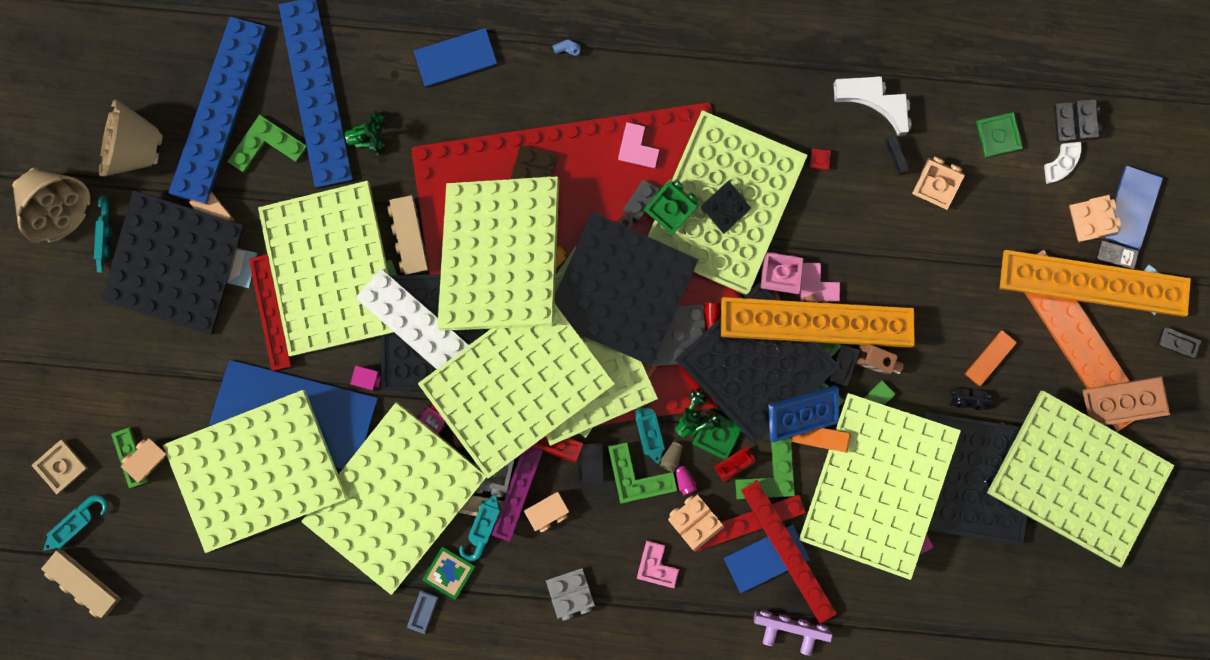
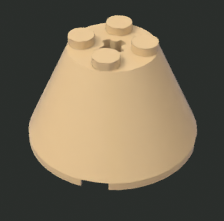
M113 100L111 106L115 108L114 111L109 112L100 153V156L103 157L102 164H99V175L109 176L157 164L159 153H156L157 145L160 146L162 142V134H160L158 128L119 100Z
M34 167L19 179H16L12 184L18 227L21 233L32 242L40 243V241L48 240L50 243L64 238L81 224L86 216L84 212L87 205H90L88 188L74 177L39 170Z

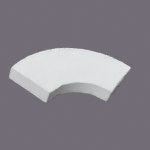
M1081 142L1061 144L1057 159L1052 163L1044 165L1046 184L1061 180L1074 169L1081 155Z

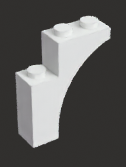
M882 77L836 79L833 83L835 102H856L877 110L888 119L898 136L906 135L911 129V119L907 115V111L910 110L909 99L906 100V94L883 95L885 94L886 87L885 82H882Z

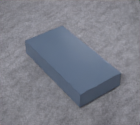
M421 590L407 628L425 634L439 597Z

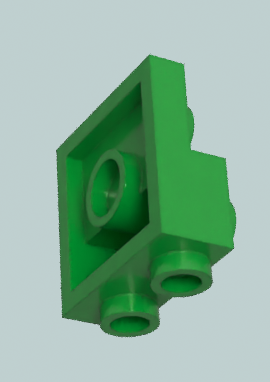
M670 179L644 209L671 235L680 228L700 205L697 202L699 199L691 192L687 194L683 190L684 185L676 179L674 181Z

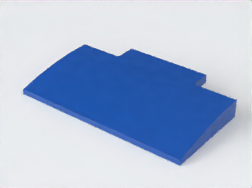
M229 360L209 427L305 389L336 468L343 469L368 438L378 398Z

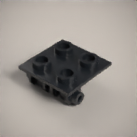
M729 180L700 206L701 211L709 216L723 234L751 209Z

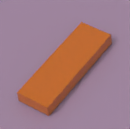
M1001 330L965 372V375L976 385L981 386L1017 342Z
M820 428L793 436L791 442L848 453L851 434Z

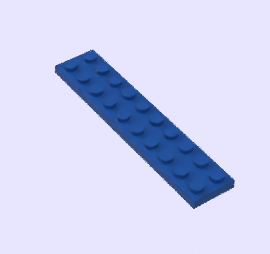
M297 0L278 4L314 186L317 189L351 182L353 177L317 0Z
M233 17L229 18L169 190L170 195L207 205L267 31L266 26Z

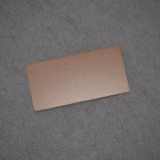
M1162 376L1082 390L1088 416L1103 425L1170 415Z

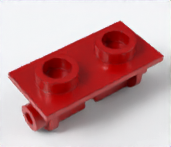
M744 447L714 466L721 480L725 482L755 463V458L748 448Z

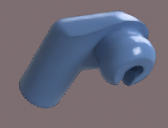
M565 40L552 45L555 54L566 51L571 55L577 56L581 51L580 46L571 40Z

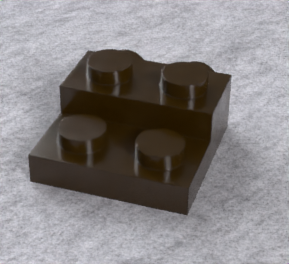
M520 145L511 179L552 177L557 154Z

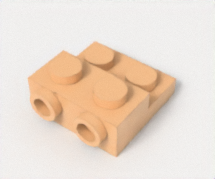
M934 156L933 159L929 157L912 194L948 210L965 175L961 172V167L954 164L950 167L945 165V161L939 157Z
M1109 195L1069 206L1078 243L1117 235L1118 229L1121 228L1119 217L1115 218L1113 212L1116 210L1115 200L1110 199Z
M698 495L688 497L684 502L685 505L681 509H674L668 519L694 552L724 528L722 523Z

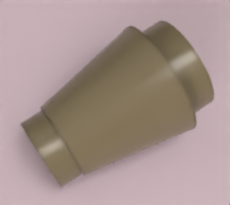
M672 442V445H670L661 458L660 466L674 472L675 468H678L683 446Z

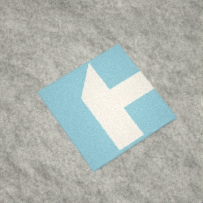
M237 249L228 280L229 284L249 288L252 277L249 258L256 257L257 253Z

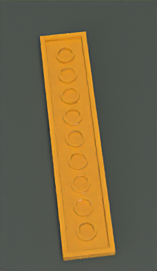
M1005 250L1003 251L1000 289L1186 317L1188 316L1191 278Z
M723 297L721 299V337L913 347L914 308Z

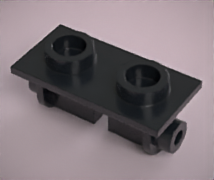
M955 388L951 390V397L953 398L949 405L957 408H974L979 411L987 410L992 403V400H990L991 394L987 393V391L972 390V396H969V389Z

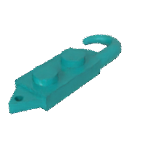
M100 196L98 201V207H101V215L98 221H96L94 259L96 260L97 272L99 273L103 272L107 257L110 256V246L108 245V238L111 237V227L108 224L109 202L105 196Z
M639 407L634 409L644 453L659 464L662 451L665 448L656 413L650 408Z
M494 494L486 501H482L469 533L468 539L473 545L477 546L474 554H465L464 546H460V555L466 561H476L483 553L501 509L498 505L497 494Z
M92 495L46 534L48 537L43 550L62 549L90 523L92 516L88 508L93 503L100 502L103 507L100 514L104 515L108 508L106 499L99 495Z

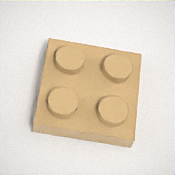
M62 439L32 464V467L56 494H60L88 469Z

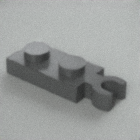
M643 179L622 210L626 216L621 217L618 222L620 224L624 221L628 222L627 228L631 229L632 221H640L646 212L644 211L645 207L656 196L659 189Z

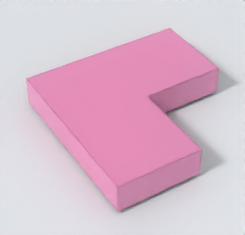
M626 122L618 160L655 169L659 149L642 146L641 142L645 127Z
M803 263L800 302H805L804 297L814 293L818 302H839L840 282H820L821 263Z
M646 541L637 579L675 588L679 569L661 565L665 545Z

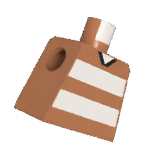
M872 345L859 346L858 350H860L856 365L882 374L901 373L903 363L896 361L897 355Z

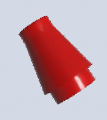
M705 303L704 313L707 330L720 319L721 303Z

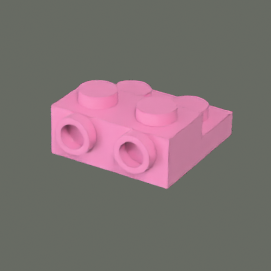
M766 252L762 264L761 288L799 294L803 258Z

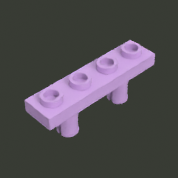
M766 610L755 611L754 623L766 626L763 644L774 646L778 630L803 635L804 639L800 652L808 656L812 654L816 639L831 642L832 632L825 625H810L808 621L802 619L794 621L786 615L774 616Z

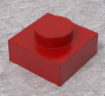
M811 149L809 169L828 171L831 151Z

